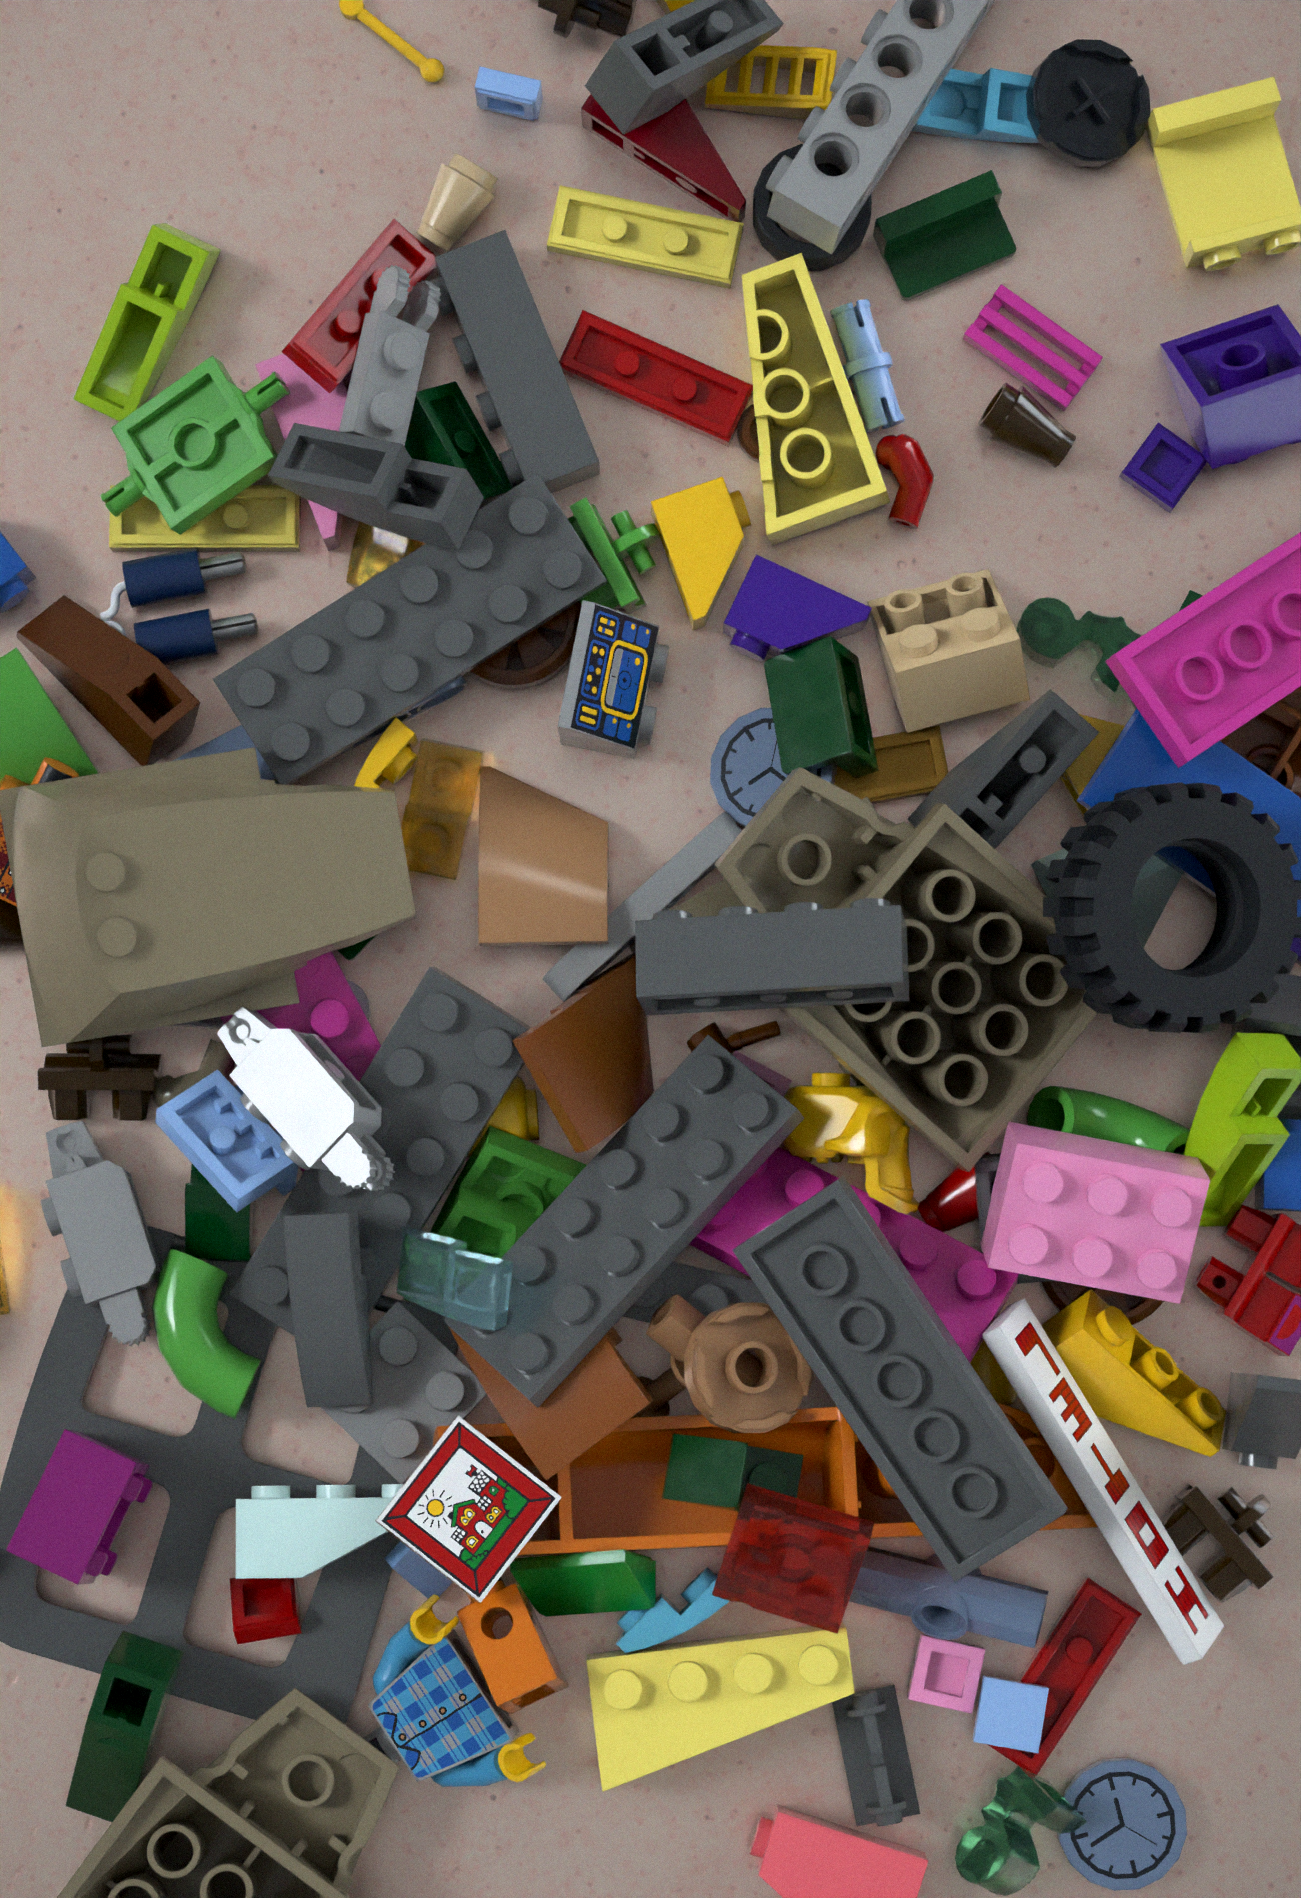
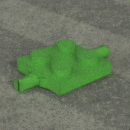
M213 355L111 427L126 453L130 475L100 495L102 501L106 503L107 509L115 517H118L121 512L146 496L156 503L170 529L181 535L270 472L278 454L264 432L263 419L260 414L286 395H290L289 388L285 386L286 383L274 371L270 376L245 393L235 385L223 363Z

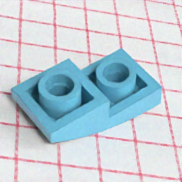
M726 1565L716 1575L706 1567L680 1594L688 1602L681 1611L663 1593L656 1598L655 1606L651 1609L626 1611L617 1621V1624L624 1632L617 1638L616 1644L625 1653L670 1640L690 1630L717 1612L745 1587L744 1583Z

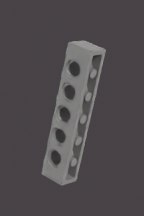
M897 0L889 13L879 9L871 19L861 39V43L867 46L857 62L848 57L834 77L829 91L836 95L826 110L816 106L806 119L798 135V140L804 143L794 159L784 155L773 170L766 184V189L773 192L767 217L832 255L995 0ZM912 19H926L933 23L936 28H920L914 24ZM884 66L898 68L904 73L905 77H890L880 68ZM854 114L864 115L874 125L870 127L858 126L848 116ZM830 163L837 166L843 174L840 176H828L822 173L816 165Z

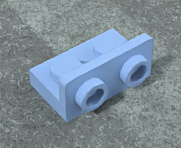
M217 1069L156 1109L155 1123L237 1213L274 1187L284 1196L291 1192L296 1186L298 1165L282 1150L280 1143L284 1138L277 1130L274 1131L268 1124L258 1120L244 1107L240 1100L244 1092L238 1085L233 1086Z

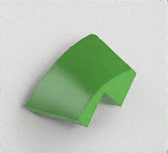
M15 648L0 657V781L5 775H10L31 785L45 757L58 760L70 766L79 774L78 777L100 773L59 709L48 696L22 653Z
M489 1126L459 1175L424 1243L405 1286L403 1299L411 1303H422L426 1294L466 1296L587 1165Z

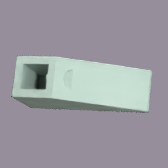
M382 1484V1497L356 1498V1485H316V1498H290V1486H251V1499H236V1579L304 1578L388 1533V1531L375 1522V1520L403 1484Z

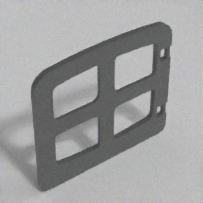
M148 1226L161 1266L169 1249L185 1253L184 1236ZM206 1261L228 1274L219 1297V1301L225 1303L228 1308V1318L223 1331L224 1335L231 1344L241 1351L261 1359V1363L236 1419L221 1414L202 1402L194 1427L189 1433L181 1437L168 1436L93 1414L84 1408L82 1400L110 1325L106 1324L100 1305L96 1307L86 1305L82 1295L73 1298L67 1288L41 1355L19 1421L0 1488V1641L21 1651L101 1674L107 1657L124 1630L184 1651L171 1692L173 1696L257 1720L290 1691L297 1688L346 1724L392 1573V1567L384 1558L400 1542L391 1533L388 1532L323 1567L305 1619L301 1625V1634H297L286 1660L280 1666L274 1668L264 1667L193 1646L187 1643L183 1635L215 1525L221 1513L226 1509L236 1507V1499H251V1486H290V1498H316V1485H334L256 1462L248 1458L243 1451L242 1436L274 1331L278 1326L229 1295L248 1263ZM382 1295L374 1307L375 1310L386 1313L398 1301L456 1356L459 1346L450 1328L443 1321L448 1315ZM64 1429L82 1432L149 1464L150 1467L145 1478L163 1486L170 1497L169 1511L134 1621L127 1625L43 1600L36 1589L39 1566L6 1551ZM359 1445L352 1476L344 1485H356V1498L382 1497V1484L400 1483Z

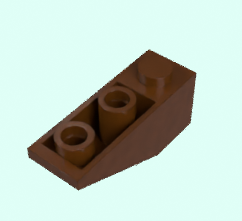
M65 595L17 631L16 637L141 766L156 763L193 732L201 702L156 656Z

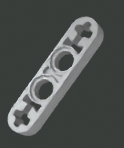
M726 812L719 815L608 915V944L575 945L543 977L544 982L563 1002L577 994L587 985L588 981L596 977L636 939L635 921L653 920L655 913L672 908L716 867V861L741 833L742 829Z

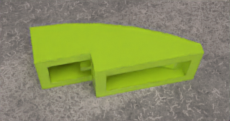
M167 223L153 224L151 226L128 283L120 285L74 395V400L119 422L146 403L190 320L221 249Z
M1235 1032L1216 1064L1201 1097L1184 1151V1155L1199 1159L1210 1179L1199 1227L1227 1226L1290 1136L1277 1116L1301 1083V1058L1283 1034Z

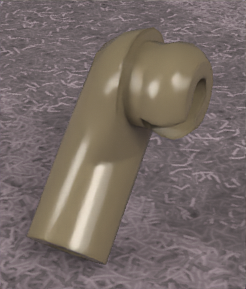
M211 1039L198 1071L177 1078H173L170 1075L161 1077L153 1091L154 1103L161 1107L217 1069L229 1080V1075L232 1073L235 1061L225 1045Z

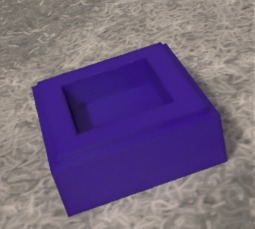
M1158 422L1119 477L1171 513L1204 468L1207 460L1201 452Z

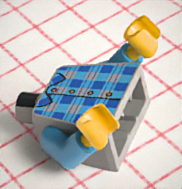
M434 1594L413 1612L410 1621L395 1633L387 1644L373 1675V1685L377 1696L368 1704L380 1727L363 1738L396 1763L402 1759L417 1782L431 1777L434 1782L442 1787L488 1786L507 1779L515 1782L524 1781L546 1767L545 1760L534 1764L527 1760L524 1755L523 1747L534 1741L535 1736L532 1733H525L513 1740L519 1729L508 1712L497 1707L483 1673L454 1630L459 1623V1618L455 1616L448 1623L438 1620L433 1613L432 1607L440 1597Z

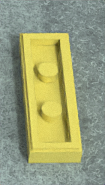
M560 185L547 241V251L731 289L744 223Z
M250 485L181 535L170 529L156 503L144 496L121 512L118 517H115L110 512L109 548L111 551L175 552L198 547L199 552H300L301 496L279 485Z

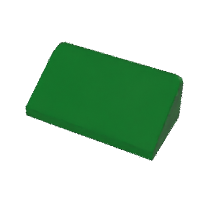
M628 1550L515 1558V1561H512L510 1564V1572L533 1607L546 1617L645 1610L653 1608L656 1603V1561L651 1560V1557Z

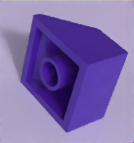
M1279 304L1160 344L1162 356L1191 437L1212 469L1226 464L1243 462L1250 456L1285 444L1301 442V336Z

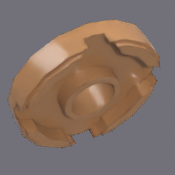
M732 1303L709 1313L692 1332L684 1354V1382L693 1405L711 1424L731 1433H766L788 1423L798 1412V1410H795L801 1404L803 1396L808 1395L813 1381L812 1368L771 1307L765 1303ZM746 1349L755 1352L762 1363L760 1379L751 1387L743 1384L736 1373L737 1358Z

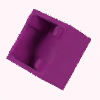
M64 1429L6 1551L77 1585L94 1583L96 1577L100 1574L110 1575L118 1560V1554L111 1551L110 1548L132 1502L144 1503L147 1500L153 1487V1482L145 1478L150 1465L82 1432Z

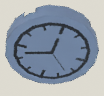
M759 708L739 717L720 736L711 757L710 783L717 802L735 822L743 827H746L788 776L781 768L771 708ZM833 763L810 772L834 785L835 775L837 776V765Z
M1131 1758L1102 1759L1080 1770L1072 1779L1071 1784L1064 1792L1063 1798L1061 1797L1056 1812L1057 1838L1069 1863L1089 1882L1114 1891L1141 1889L1163 1878L1178 1861L1187 1836L1186 1810L1175 1786L1154 1767Z

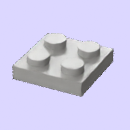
M397 1301L369 1330L373 1404L327 1406L321 1408L400 1484H404L433 1447L436 1427L450 1425L458 1415L465 1419L487 1396V1393L476 1375Z

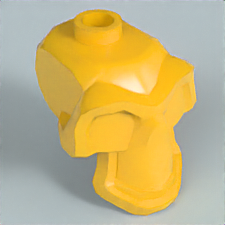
M814 1072L812 1073V1085H796L788 1089L783 1097L793 1104L804 1117L803 1121L783 1141L784 1146L792 1156H797L807 1162H811L812 1158L816 1157V1161L819 1164H828L829 1158H831L832 1162L840 1163L843 1160V1156L847 1155L849 1164H865V1188L869 1197L899 1213L906 1215L910 1212L916 1213L919 1203L913 1197L914 1189L911 1182L909 1164L910 1127L906 1125V1121L867 1086H850L851 1073Z

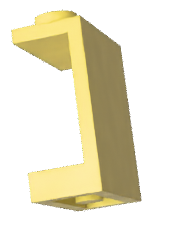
M1275 77L1157 107L1151 111L1146 131L1186 268L1204 264L1206 271H1215L1240 262L1242 260V253L1264 248L1266 255H1275L1290 251L1301 245V207L1274 117L1281 102Z

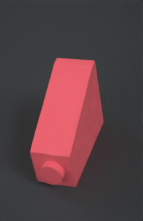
M778 1804L776 1805L772 1820L760 1817L749 1853L760 1858L757 1865L758 1875L783 1898H917L929 1861L925 1852Z

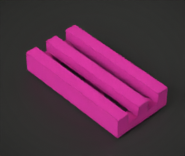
M1002 284L963 336L966 342L1063 412L1103 359L1097 352ZM1004 308L1082 365L1079 370L1005 318L999 313L1000 309ZM988 325L992 326L1069 382L1064 390L985 334V329Z

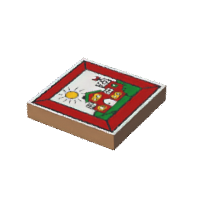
M458 1415L375 1522L475 1601L481 1603L562 1497Z

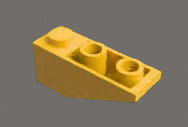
M1089 1290L1041 1325L1097 1417L1209 1457L1220 1451L1226 1410L1222 1407L1218 1398L1209 1389L1197 1385L1178 1368L1166 1350L1161 1347H1155L1139 1333L1120 1309L1115 1306H1109L1093 1290Z

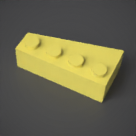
M802 253L743 274L742 286L749 357L751 361L766 535L773 546L891 502Z
M838 1622L655 1645L625 1653L623 1650L588 1654L586 1663L602 1792L854 1694L845 1624Z

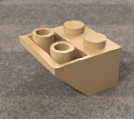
M989 569L974 573H960L945 581L915 589L897 590L888 596L867 601L868 606L872 608L870 616L891 692L907 733L1030 700L1021 641Z

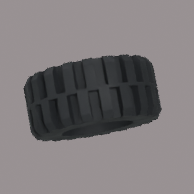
M1183 782L1131 788L1116 793L1113 801L1098 802L1084 813V821L1087 824L1085 826L1071 827L1060 842L1062 848L1068 851L1066 858L1051 860L1046 879L1056 882L1054 897L1043 898V917H1054L1056 933L1046 936L1051 955H1064L1068 964L1062 967L1059 973L1069 988L1086 990V993L1083 995V1003L1096 1013L1112 1014L1114 1023L1129 1028L1148 1029V1031L1203 1033L1218 1030L1220 1023L1236 1024L1251 1016L1253 1008L1250 1003L1266 1004L1277 993L1279 984L1273 978L1276 974H1290L1298 958L1297 953L1290 951L1293 938H1301V917H1297V900H1301V880H1294L1290 868L1299 861L1291 843L1278 844L1274 837L1280 832V827L1268 813L1251 814L1254 809L1253 801L1237 792L1222 793L1217 785L1206 783L1184 784ZM1169 846L1185 849L1202 864L1213 884L1217 902L1216 922L1207 946L1192 963L1179 970H1169L1161 967L1146 953L1136 936L1131 916L1132 892L1141 869L1157 851Z

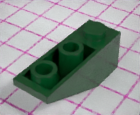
M124 1630L122 1631L105 1661L87 1717L66 1807L109 1822L114 1821L143 1781L184 1651Z

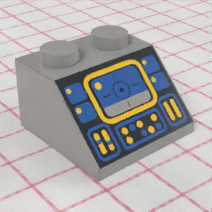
M583 600L557 726L561 745L633 759L636 757L638 743L650 745L657 713V707L646 705L650 682H663L669 653L668 645L658 644V625L598 603Z

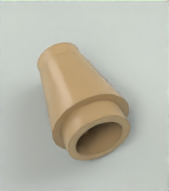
M454 153L448 166L441 163L421 219L422 223L416 233L449 252L454 242H457L495 197L491 191L498 178L463 156Z

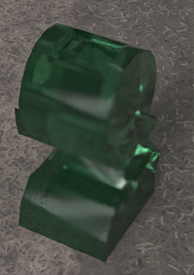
M1050 597L1040 598L1030 603L1022 613L1016 629L1021 641L1022 651L1032 661L1045 667L1055 668L1079 648L1087 647L1095 651L1098 664L1090 679L1096 691L1109 702L1116 693L1120 683L1105 661L1141 637L1140 634L1135 633L1126 625L1124 618L1121 616L1106 617L1087 611L1080 620H1076L1068 605L1059 599Z
M1018 1766L1010 1775L997 1780L996 1794L993 1800L981 1810L986 1822L985 1825L970 1829L962 1836L957 1845L955 1855L957 1870L970 1883L984 1887L996 1895L1007 1896L1016 1893L1027 1884H1030L1040 1869L1038 1855L1030 1831L1033 1825L1037 1822L1059 1834L1076 1831L1087 1821L1049 1781Z

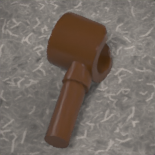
M772 1021L736 1032L730 1037L725 1038L717 1024L713 1022L692 1035L687 1041V1045L692 1052L709 1035L732 1054L734 1051L741 1050L742 1047L780 1036L781 1032L777 1021Z

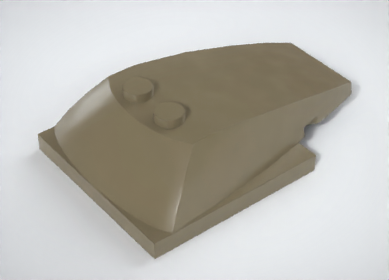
M252 747L0 790V813L42 1047L233 1015L242 1006L250 1011L297 1004L300 1001L294 971L306 966L307 961L335 949L338 950L359 943L416 917L394 789L330 784L308 786L276 784L275 780L261 779L256 748Z
M799 767L791 771L715 863L720 874L742 906L755 908L758 910V913L784 912L785 906L798 902L818 903L823 905L824 909L850 908V904L853 901L864 898H879L889 901L890 905H901L907 924L909 1001L779 1009L963 1171L970 1172L1005 1129L1008 1122L1013 1119L1098 1014L1083 1003V995L1086 993V990L1069 988L1059 973L1061 968L1068 964L1064 955H1051L1046 936L1056 933L1054 917H1043V898H1047V896L945 803H936L916 828L905 822L895 824L875 813L874 808L860 798Z
M294 1688L242 1731L229 1745V1748L207 1767L200 1766L190 1776L164 1756L160 1757L57 1898H351L347 1895L353 1882L351 1875L362 1849L366 1846L374 1831L400 1766L302 1691Z

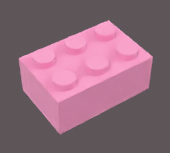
M1008 1122L980 1246L988 1268L1180 1304L1210 1179L1197 1157Z

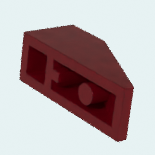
M591 94L581 107L582 127L726 220L740 223L745 218L746 199L687 99H684L661 116L623 135Z

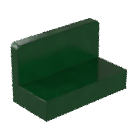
M992 170L876 218L873 237L902 300H911L1014 256L1016 245L998 207L1002 191Z
M454 381L417 391L404 446L412 459L467 469L484 497L479 508L486 506L511 490L512 487L503 465L457 382Z
M830 636L765 661L764 668L781 768L786 775H789L792 770L799 767L810 772L833 763L856 779L879 771L858 656Z

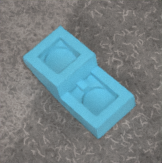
M990 68L984 74L951 69L912 131L972 140L1040 143L1027 118L1026 92L1032 75Z

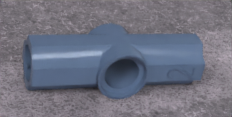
M859 1544L856 1547L851 1563L845 1600L909 1616L917 1629L937 1639H958L968 1631L1035 1648L1042 1626L1049 1591L982 1575L979 1567L955 1582L936 1553L929 1556L926 1561Z

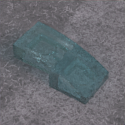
M412 1228L403 1230L397 1293L435 1313L491 1331H496L506 1326L513 1262L466 1251L467 1242Z

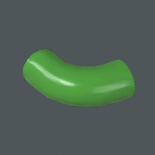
M1062 1086L1042 1088L1034 1096L1027 1116L1029 1126L1184 1155L1190 1132L1189 1128L1161 1114L1127 1101L1092 1091Z
M169 1249L161 1266L152 1305L159 1352L182 1388L215 1411L236 1419L255 1378L261 1359L249 1355L231 1344L219 1326L217 1306L228 1274L191 1255Z

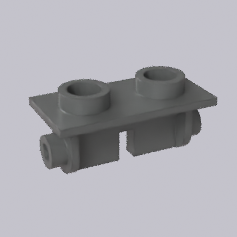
M895 1685L855 1692L852 1695L832 1702L856 1826L877 1823V1826H888L902 1822V1817L920 1814Z

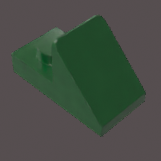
M193 1164L191 1166L190 1183L185 1184V1253L200 1260L248 1263L251 1259L255 1201L236 1213Z
M673 1433L662 1499L793 1520L804 1455L748 1446V1443Z

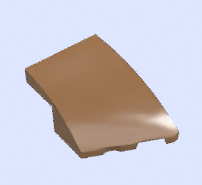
M481 766L478 841L479 945L608 944V822L495 768Z

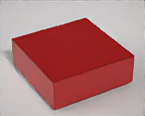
M230 1578L233 1632L237 1645L301 1634L296 1578Z

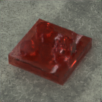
M747 1483L715 1580L712 1595L732 1602H742L755 1609L837 1634L871 1540L874 1522Z

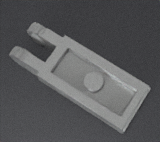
M391 265L390 268L387 267L382 272L381 277L378 278L377 290L374 292L370 313H365L339 431L401 443L405 446L430 335L426 331L437 318L441 293H439L440 288L427 280H421L420 283L417 282L416 286L412 287V291L407 292L408 287H410V274L396 265ZM405 306L402 320L396 318Z

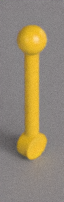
M339 0L340 11L348 20L359 19L418 66L420 74L425 81L433 83L442 79L445 71L442 62L436 58L427 59L367 11L363 0Z

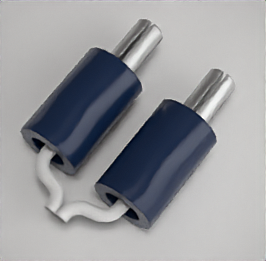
M198 547L122 562L124 581L118 583L113 588L110 608L100 613L101 620L127 637L124 628L119 623L107 621L118 613L121 593L127 591L132 608L207 593L206 580L245 573V557L242 552H235L201 559ZM210 609L134 623L135 643L156 656L164 665L218 655L217 642L257 634V619L253 613L213 620Z

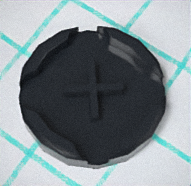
M1077 39L1052 51L1033 71L1026 92L1027 118L1037 140L1054 157L1077 167H1100L1125 155L1144 135L1151 114L1149 87L1143 74L1141 76L1138 75L1136 69L1130 64L1133 60L1122 49L1102 40Z

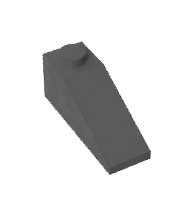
M695 0L615 40L585 84V87L624 135L671 110L778 32L784 23L765 0Z
M1050 689L949 771L909 816L908 820L916 828L936 803H945L987 843L996 849L1098 735L1099 731Z
M1231 1372L1222 1449L1239 1452L1238 1465L1277 1469L1278 1457L1296 1459L1301 1448V1380Z

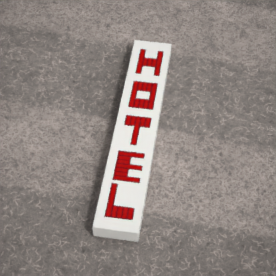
M1025 1298L1006 1306L984 1331L982 1338L1180 1662L1186 1665L1202 1659L1223 1629L1222 1621Z

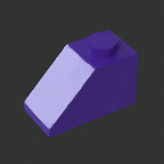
M756 554L724 621L723 634L732 637L729 645L734 650L752 659L764 661L767 654L775 657L830 636L837 640L862 631L869 620L872 608Z

